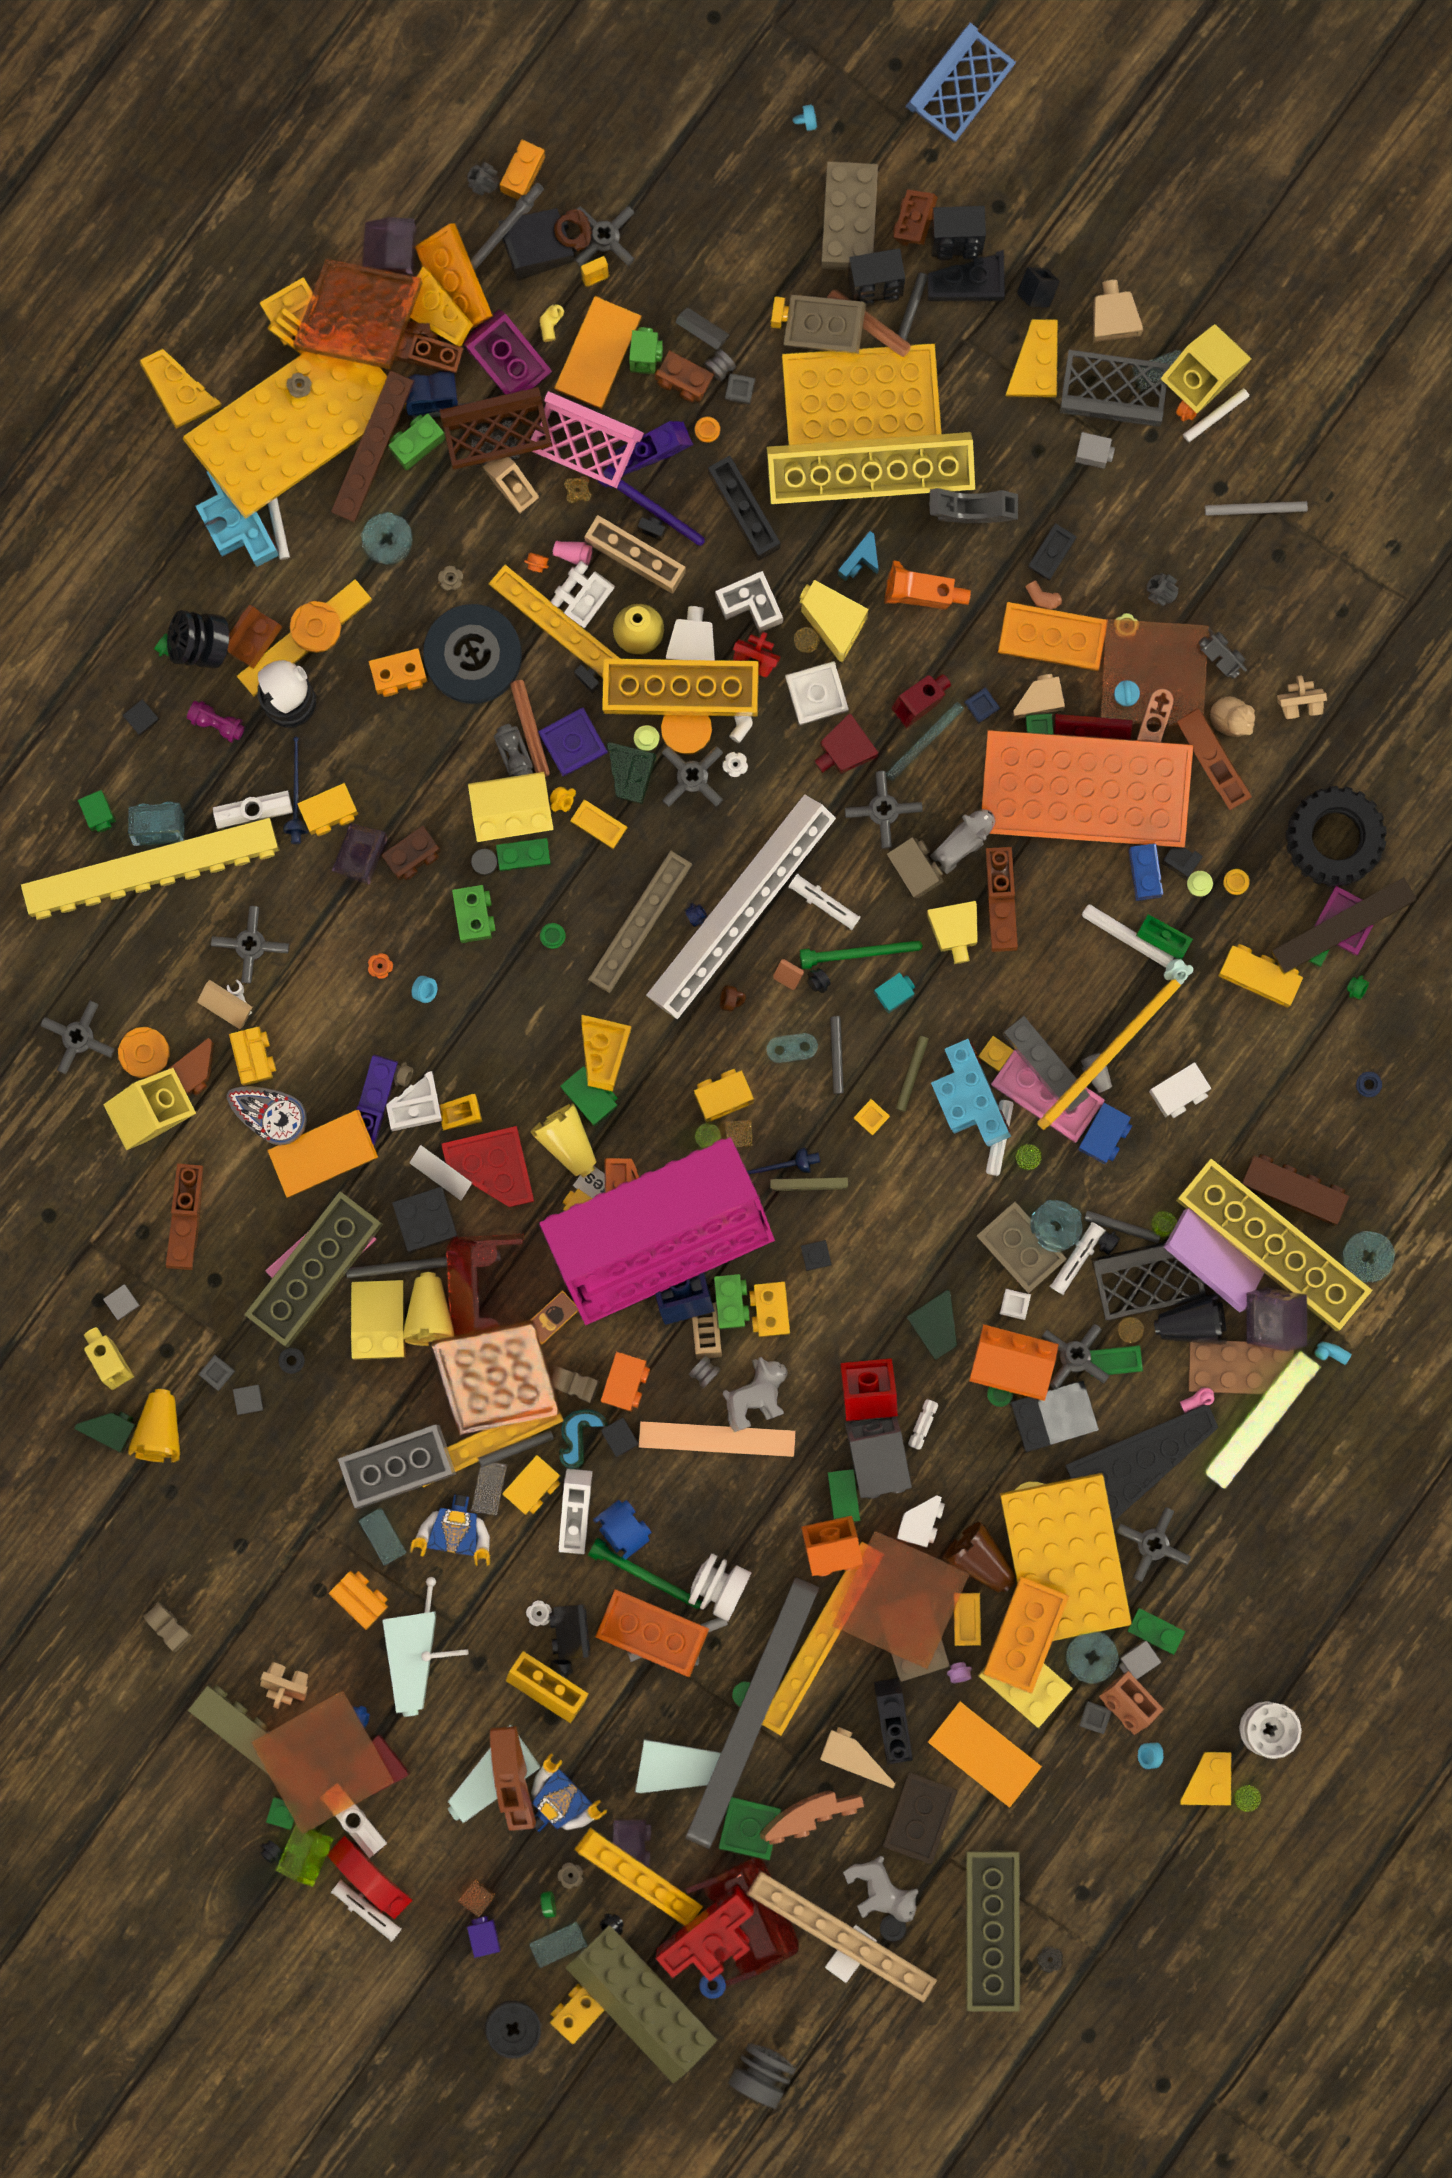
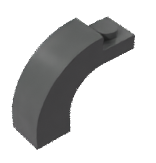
M940 488L930 489V515L937 516L938 520L956 523H994L1018 519V494L1003 490L966 494Z

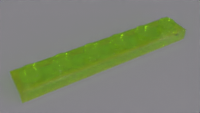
M1299 1350L1205 1469L1204 1473L1225 1489L1321 1366Z

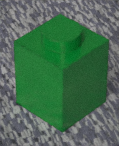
M102 790L78 799L91 831L97 830L98 833L106 831L112 827V823L116 822Z

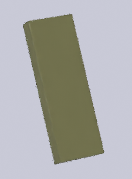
M848 1178L770 1179V1190L772 1191L846 1190L848 1188Z

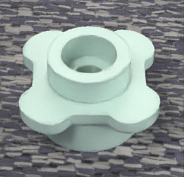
M1174 959L1166 966L1164 978L1166 980L1176 979L1180 984H1183L1188 975L1193 973V967L1186 965L1181 959Z

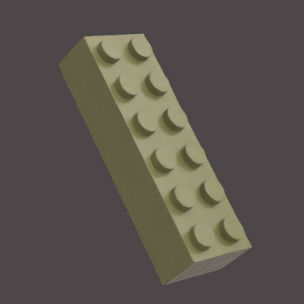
M340 1191L244 1315L282 1345L289 1347L384 1224Z
M965 1850L966 2010L1020 2011L1019 1851Z
M610 1925L599 1933L565 1967L672 2083L685 2075L717 2042V2039Z

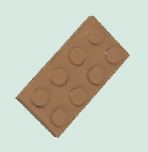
M1227 1341L1226 1344L1217 1345L1189 1342L1188 1392H1197L1205 1387L1210 1388L1214 1393L1293 1395L1294 1343Z

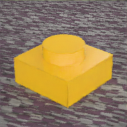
M775 297L771 318V327L781 329L782 321L787 322L789 306H785V298Z
M992 1036L978 1058L999 1072L1014 1050Z
M870 1099L853 1119L873 1136L890 1116Z

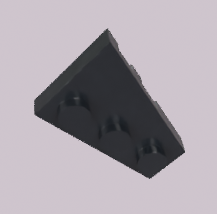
M1004 250L995 252V255L985 258L973 259L972 262L960 266L956 264L928 273V301H1004Z

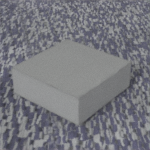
M125 1284L103 1299L118 1321L140 1306Z

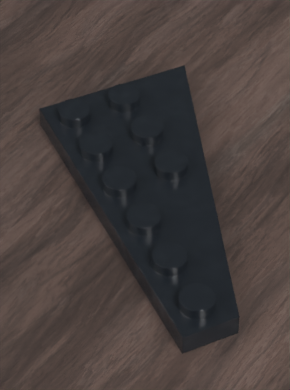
M1204 1405L1065 1465L1071 1479L1098 1473L1103 1474L1111 1519L1114 1522L1219 1427L1209 1405Z

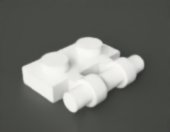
M580 561L575 568L572 567L568 572L569 577L564 584L557 587L555 590L556 595L551 600V603L559 607L563 601L567 602L569 606L564 613L585 628L615 586L596 571L593 572L589 579L585 577L584 572L589 566ZM578 582L583 587L577 596L574 597L570 591Z

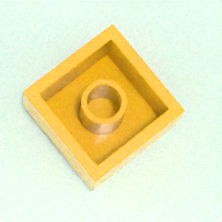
M735 1069L729 1070L721 1074L720 1080L712 1082L711 1079L697 1084V1089L694 1090V1096L706 1123L754 1103V1098L742 1070L737 1073Z

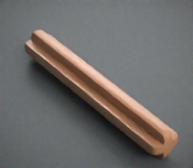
M833 290L827 297L850 300L838 290ZM865 311L863 329L901 357L906 356L911 349V345Z
M513 681L510 685L535 773L544 772L545 777L550 775L524 681Z

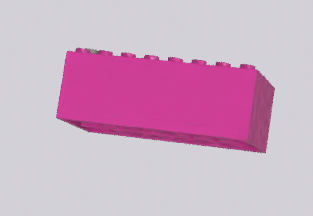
M731 1137L726 1140H718L712 1146L703 1150L693 1151L687 1157L679 1161H671L663 1168L654 1172H646L640 1178L632 1182H624L617 1186L616 1189L607 1193H599L593 1199L582 1204H575L569 1210L560 1214L550 1215L539 1223L585 1325L775 1241L760 1199Z

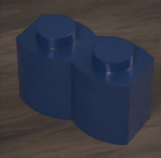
M440 371L430 376L415 374L408 377L415 380L406 401L408 415H425L458 406L454 373Z

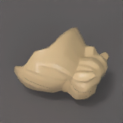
M1223 697L1213 704L1210 711V720L1217 731L1227 736L1240 737L1242 735H1251L1255 726V710L1240 699Z

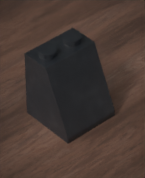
M557 208L521 216L502 238L517 281L575 261L573 253H576L577 250L574 247L564 246L555 236V222L564 215H559ZM504 220L498 221L499 226L502 224ZM565 221L561 225V231L568 238L565 230L569 229L567 221Z

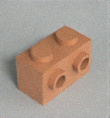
M1129 1671L1115 1679L1099 1696L1106 1707L1113 1711L1122 1721L1124 1727L1134 1735L1148 1727L1164 1710Z

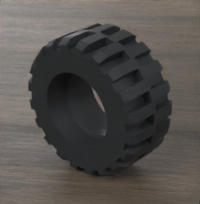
M1329 786L1328 789L1323 790L1321 788L1310 796L1308 795L1294 810L1286 831L1285 839L1288 842L1286 848L1288 854H1291L1293 858L1291 862L1295 867L1298 866L1300 868L1301 874L1305 878L1309 876L1314 879V883L1319 885L1324 883L1327 884V887H1335L1336 885L1347 886L1364 878L1379 862L1386 846L1385 836L1387 835V829L1383 825L1384 817L1382 812L1378 813L1376 810L1377 805L1373 800L1368 801L1365 798L1366 794L1361 791L1356 793L1352 791V788L1346 786L1344 788ZM1339 813L1347 816L1356 824L1360 833V842L1357 850L1350 857L1343 860H1332L1323 856L1314 846L1312 831L1315 823L1324 815Z

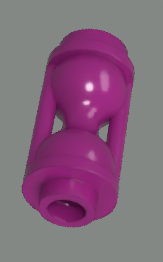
M195 700L186 717L193 725L197 724L200 727L212 726L218 729L220 735L231 743L235 739L240 740L245 730V726L242 725V719H236L232 716L225 718L215 714L214 709L206 705L204 701L198 702Z

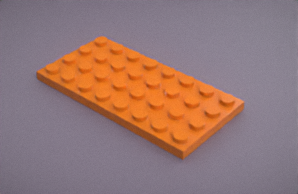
M987 730L981 810L987 809L995 817V825L989 834L1185 847L1193 745Z

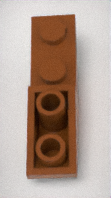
M369 321L365 322L359 342V347L381 353L384 357L452 373L457 372L464 349L416 333L414 335Z
M1199 707L1178 719L1177 723L1188 743L1193 745L1195 755L1229 810L1252 798L1251 793Z
M1012 847L986 848L991 951H1017Z
M177 1163L166 1268L193 1269L200 1219L203 1166Z
M516 1726L491 1728V1759L500 1812L505 1813L509 1831L534 1829L536 1820L525 1780L527 1769Z

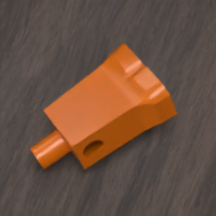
M893 560L887 578L884 602L885 604L905 603L946 610L952 603L968 605L971 591L954 587L955 579L908 571L899 561Z

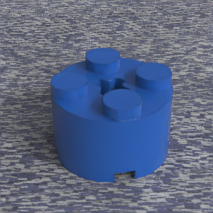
M617 1500L595 1517L593 1521L595 1524L600 1521L602 1524L599 1529L616 1552L620 1550L624 1552L621 1558L626 1560L650 1541L648 1536L651 1534V1531L643 1521L638 1523L633 1516L635 1510L627 1500L623 1503Z

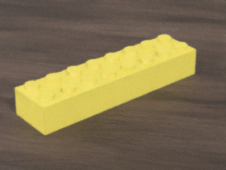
M971 432L767 447L771 504L930 493V489L936 488L948 491L975 490L973 439Z
M1212 1159L1204 1165L1176 1200L1184 1208H1190L1266 1275L1336 1332L1341 1330L1372 1292L1371 1288Z

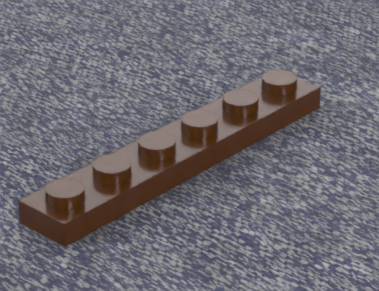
M390 370L334 503L332 513L356 522L415 380Z

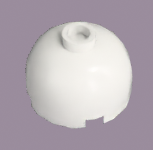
M279 660L266 665L258 672V681L264 694L270 693L274 698L270 702L279 711L288 713L304 701L308 686L306 681L307 674L302 667L286 660Z

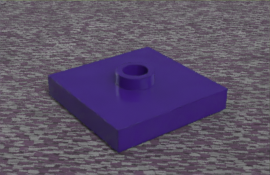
M583 707L538 731L562 777L608 753Z

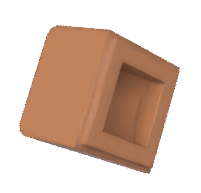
M782 959L773 978L788 988L795 990L804 975V970Z

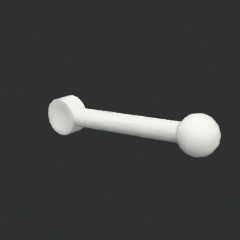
M428 1577L426 1580L428 1589L424 1613L430 1612L433 1586L436 1585L434 1577Z
M468 1649L438 1653L425 1651L421 1657L423 1661L427 1662L431 1658L469 1655Z

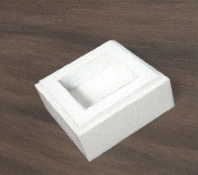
M1005 1289L1000 1315L1025 1320L1031 1295Z

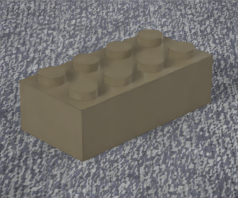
M827 161L821 269L848 270L849 257L873 253L878 164Z

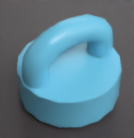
M812 104L803 106L804 114L795 116L793 122L795 124L806 123L807 131L816 130L817 122L814 106Z
M1128 680L1120 682L1114 690L1115 701L1123 707L1133 706L1140 696L1139 687L1136 683Z
M419 976L413 983L412 997L423 1003L431 1002L437 994L436 981L426 976Z
M1154 1742L1141 1745L1138 1750L1140 1765L1145 1769L1158 1768L1163 1761L1162 1746Z

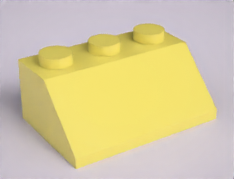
M544 772L468 784L477 842L553 830Z

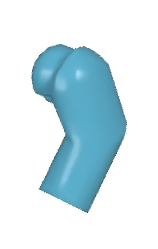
M1323 1341L1317 1345L1318 1348L1315 1350L1317 1358L1326 1360L1330 1356L1344 1365L1347 1364L1352 1355L1335 1344Z

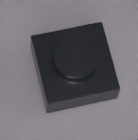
M641 517L638 524V532L662 541L665 527L656 518L648 517V519Z
M580 665L574 671L575 677L592 694L600 687L597 681L600 677L591 667L585 669Z
M826 1240L801 1246L806 1271L832 1266Z

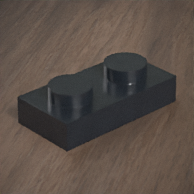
M1055 523L1028 565V568L1050 581L1077 536Z

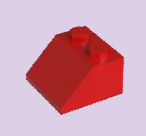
M892 1358L840 1363L846 1421L898 1416Z

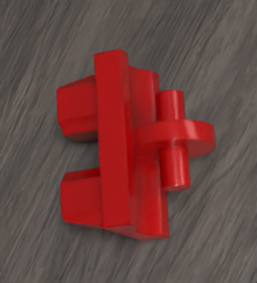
M762 632L760 638L752 634L750 635L748 641L757 646L738 639L733 647V650H735L733 661H749L750 657L759 661V675L767 678L773 667L778 665L781 656L762 649L765 648L772 651L774 647L773 643L766 641L768 633Z

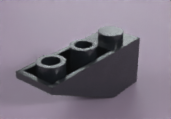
M900 1679L874 1682L887 1765L912 1761Z

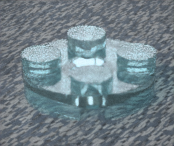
M386 512L374 516L366 523L361 534L365 553L376 563L397 564L404 560L411 551L413 542L412 531L403 518L393 513ZM384 533L394 535L391 538L393 541L391 545L388 543L381 544Z
M1048 1200L1032 1215L1030 1222L1032 1234L1035 1233L1039 1239L1037 1242L1046 1250L1052 1252L1065 1251L1071 1248L1081 1237L1082 1215L1078 1209L1073 1208L1066 1202ZM1051 1222H1059L1062 1228L1055 1231V1226L1051 1225Z
M1363 1231L1352 1236L1347 1241L1342 1251L1343 1265L1363 1283L1377 1282L1391 1272L1395 1251L1391 1242L1384 1235ZM1364 1250H1367L1369 1253L1372 1251L1375 1253L1372 1264L1368 1261L1363 1262Z
M1095 1631L1080 1634L1070 1642L1066 1651V1662L1070 1671L1077 1679L1086 1683H1098L1107 1680L1114 1673L1118 1664V1652L1115 1643L1107 1635ZM1091 1650H1096L1099 1661H1094L1093 1665H1089V1660L1085 1658V1654L1091 1653Z

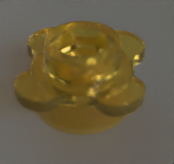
M582 476L565 481L564 486L568 491L566 499L569 503L574 504L579 500L589 501L591 499V493L588 491L589 479ZM580 488V492H576L575 489Z

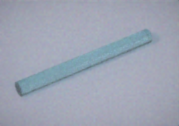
M956 702L886 773V776L893 781L964 708Z

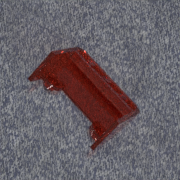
M524 1234L455 1237L448 1243L446 1253L449 1313L456 1339L484 1344L528 1342L529 1331L501 1332L500 1324L495 1319L489 1317L479 1318L477 1267L489 1266L496 1260L497 1245L523 1244Z
M754 1857L716 1873L685 1890L688 1894L704 1888L706 1895L716 1902L736 1885L747 1895L749 1888L760 1871L769 1877L771 1876L763 1860ZM749 1895L747 1897L754 1904V1912L739 1927L751 1939L748 1942L750 1950L736 1961L740 1974L725 1981L726 1986L763 1973L794 1956L799 1949L798 1939L790 1920Z

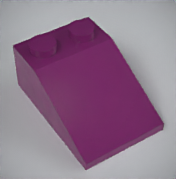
M498 309L492 314L491 318L481 323L467 335L462 345L505 395L532 389L549 375L552 370L510 318Z

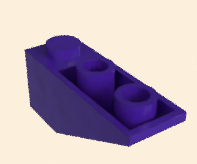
M669 421L643 435L641 441L636 442L622 476L671 457L692 446L693 444L684 422ZM627 444L615 450V455L624 453Z

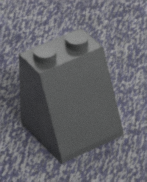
M896 1416L844 1422L861 1498L873 1499L884 1493H902L906 1489L912 1488L901 1430Z

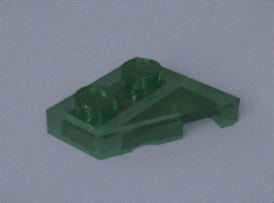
M608 742L607 748L610 753L616 797L643 804L656 755Z
M946 1290L906 1317L935 1360L957 1346L949 1290Z

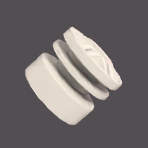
M711 1554L710 1558L701 1565L691 1586L688 1603L694 1605L698 1596L701 1595L705 1597L700 1607L704 1610L709 1602L713 1601L715 1602L713 1615L729 1621L751 1572L736 1565L730 1574L724 1572L727 1560L723 1559L719 1569H716L713 1565L717 1556Z
M1268 1701L1255 1703L1249 1707L1241 1717L1239 1726L1241 1739L1249 1750L1255 1754L1273 1759L1285 1757L1294 1751L1300 1742L1302 1732L1300 1721L1294 1711L1285 1705ZM1266 1723L1268 1725H1273V1728L1270 1730V1735L1267 1733H1263V1730L1266 1728Z

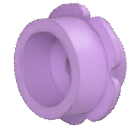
M956 1663L951 1665V1670L947 1672L951 1683H959L971 1679L970 1671H972V1668L966 1667V1663Z

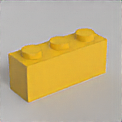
M1238 944L1237 947L1232 946L1218 976L1289 1008L1303 977L1298 975L1299 971L1293 969L1283 974L1280 967L1275 965L1276 961L1265 955H1262L1261 958L1251 954L1252 950L1241 944Z
M524 1651L506 1678V1682L570 1724L588 1697L587 1692Z

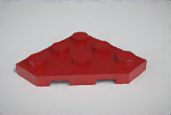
M517 1126L441 1144L446 1164L486 1194L509 1208L535 1202Z

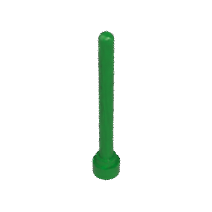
M910 941L817 953L815 950L810 951V948L799 949L800 964L802 970L812 969V966H817V963L920 951L923 944L921 941Z
M596 1538L587 1555L588 1557L596 1561L597 1559L601 1561L605 1559L695 1609L701 1607L702 1601L697 1598L694 1605L688 1603L690 1599L689 1593L627 1559L623 1560L621 1556L608 1550L609 1547L605 1545L606 1542Z

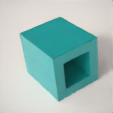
M898 973L875 989L874 994L889 1014L914 996L913 989L915 986L907 975L903 977L901 973Z

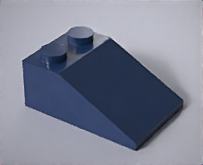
M705 1272L675 1286H671L664 1291L655 1293L659 1311L665 1325L715 1312Z

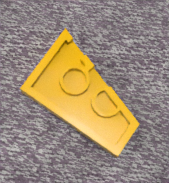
M422 266L399 312L418 323H429L430 329L433 332L461 347L473 324L428 268Z

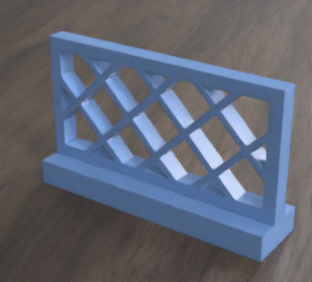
M972 23L965 27L905 106L910 111L918 113L954 143L1016 63L977 31L978 28ZM976 39L985 46L986 55L972 57L971 46ZM968 51V57L962 58ZM1000 58L1008 65L1002 72L992 73L991 59ZM986 59L988 73L975 75L973 61ZM969 61L971 75L957 77L956 65L959 62ZM953 72V77L947 78ZM993 76H999L995 80V82H993ZM989 77V90L977 92L975 79ZM971 79L973 93L960 94L958 80ZM954 81L955 95L942 96L941 85L943 82ZM936 91H937V92H938V97H933V95H934V94L936 93ZM978 96H983L978 103ZM974 97L975 108L973 111L962 112L960 98ZM956 99L958 113L944 114L943 100ZM939 101L940 115L931 116L923 108L928 102ZM963 116H968L967 119L963 122ZM945 118H959L960 128L955 134L946 128Z

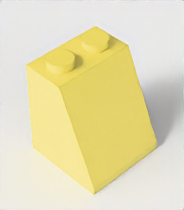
M1214 324L1184 349L1160 379L1196 413H1199L1238 376L1251 358Z
M814 580L812 585L807 584L801 593V612L835 657L843 663L867 620L868 609Z
M174 1068L133 1083L103 1104L126 1150L148 1142L196 1114Z

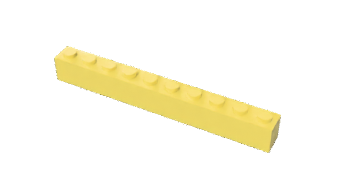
M270 818L21 884L28 914L31 917L36 916V919L39 920L52 916L51 912L61 910V913L76 910V905L86 903V906L99 904L102 898L111 897L112 900L125 897V892L135 890L136 893L145 892L151 889L150 885L158 883L161 886L171 885L176 882V878L185 876V879H193L199 877L202 871L210 870V873L224 870L225 865L235 863V866L250 863L249 859L259 856L260 859L271 858L275 856L274 852L280 850Z

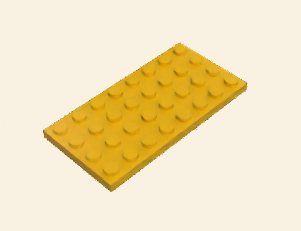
M346 324L183 436L185 443L245 519L362 438L387 375L368 351L359 347L360 341ZM295 373H302L303 376H308L312 383L310 393L302 398L292 396L286 387L287 380L292 378V375Z

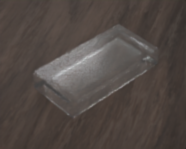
M494 1462L484 1467L480 1466L471 1511L497 1516L507 1465Z

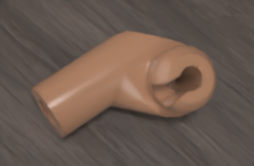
M1033 581L1025 586L1034 604L1039 608L1052 610L1062 603L1060 594L1042 592L1037 581Z

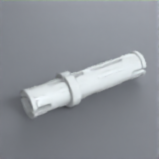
M799 874L794 877L788 886L805 897L807 903L815 904L830 916L846 925L850 930L855 927L861 918L821 891L820 886L817 885L815 887L799 876Z
M1094 1222L1090 1223L1091 1225L1081 1240L1076 1241L1074 1251L1063 1265L1053 1283L1049 1286L1061 1295L1065 1294L1066 1289L1077 1275L1089 1254L1092 1255L1094 1253L1093 1248L1106 1231Z
M342 1880L331 1891L332 1894L349 1906V1911L352 1912L354 1910L370 1925L390 1939L391 1942L401 1931L402 1928L398 1927L382 1912L366 1901L362 1893L358 1894ZM348 1894L349 1896H351L355 1901H357L359 1904H361L365 1909L363 1910L361 1907H359L355 1902H353V1901H352L350 1898H348L346 1895ZM367 1912L372 1913V1914H373L375 1917H377L381 1922H383V1923L386 1925V1927H384L382 1924H380L377 1920H375V1919H374L371 1915H369Z

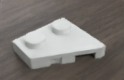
M432 1071L426 1073L425 1077L415 1085L405 1089L402 1095L395 1097L386 1104L391 1131L442 1121Z

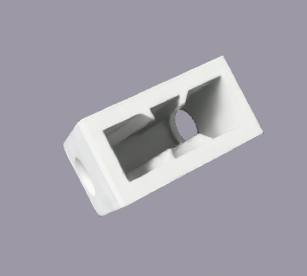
M689 606L687 620L676 619L666 660L715 661L712 623L702 622L704 608Z

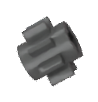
M483 162L482 166H473L467 176L468 187L483 196L485 191L488 193L493 192L499 183L498 171L494 170V166Z
M1161 573L1160 575L1153 576L1147 584V591L1151 593L1148 599L1162 606L1165 603L1173 602L1178 595L1179 588L1175 586L1177 580L1170 574L1166 576L1164 573Z

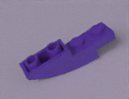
M378 1055L372 1056L361 1099L356 1109L360 1111L373 1146H375L383 1121L386 1104L389 1101L398 1061Z

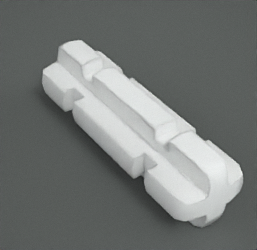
M929 1399L925 1400L922 1407L924 1410L920 1412L913 1430L914 1435H911L908 1442L910 1447L915 1449L922 1448L924 1443L923 1437H926L934 1418L932 1415L936 1413L938 1403Z

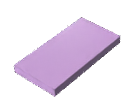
M1190 1208L1183 1211L1164 1246L1167 1251L1239 1313L1245 1310L1264 1275L1260 1268Z

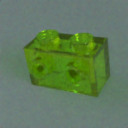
M296 1822L276 1871L296 1882L313 1887L334 1838L313 1827Z

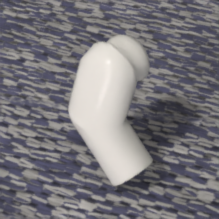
M734 716L737 726L730 734L731 739L737 743L741 742L753 725L751 716Z

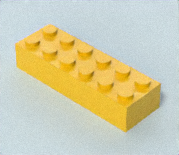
M604 659L602 710L604 714L758 716L759 664L758 661Z

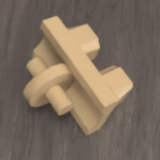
M1302 675L1296 676V684L1287 685L1288 692H1297L1277 695V702L1282 707L1286 719L1299 717L1298 705L1307 704L1309 715L1323 714V701H1327V695L1323 689L1305 691L1307 689H1314L1313 681L1304 682Z
M273 1662L268 1671L263 1672L260 1684L261 1687L269 1689L266 1697L275 1700L273 1707L279 1709L281 1702L291 1705L293 1698L304 1702L307 1696L308 1674L295 1671L292 1681L283 1679L285 1667Z

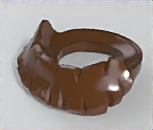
M579 209L566 211V215L561 216L555 222L554 233L561 244L567 247H574L577 251L589 246L592 231L588 217L585 216L584 212ZM570 221L577 224L581 234L576 239L566 238L561 231L563 222Z
M414 320L409 321L401 328L405 333H416L438 340L440 337L431 331L429 323H418Z

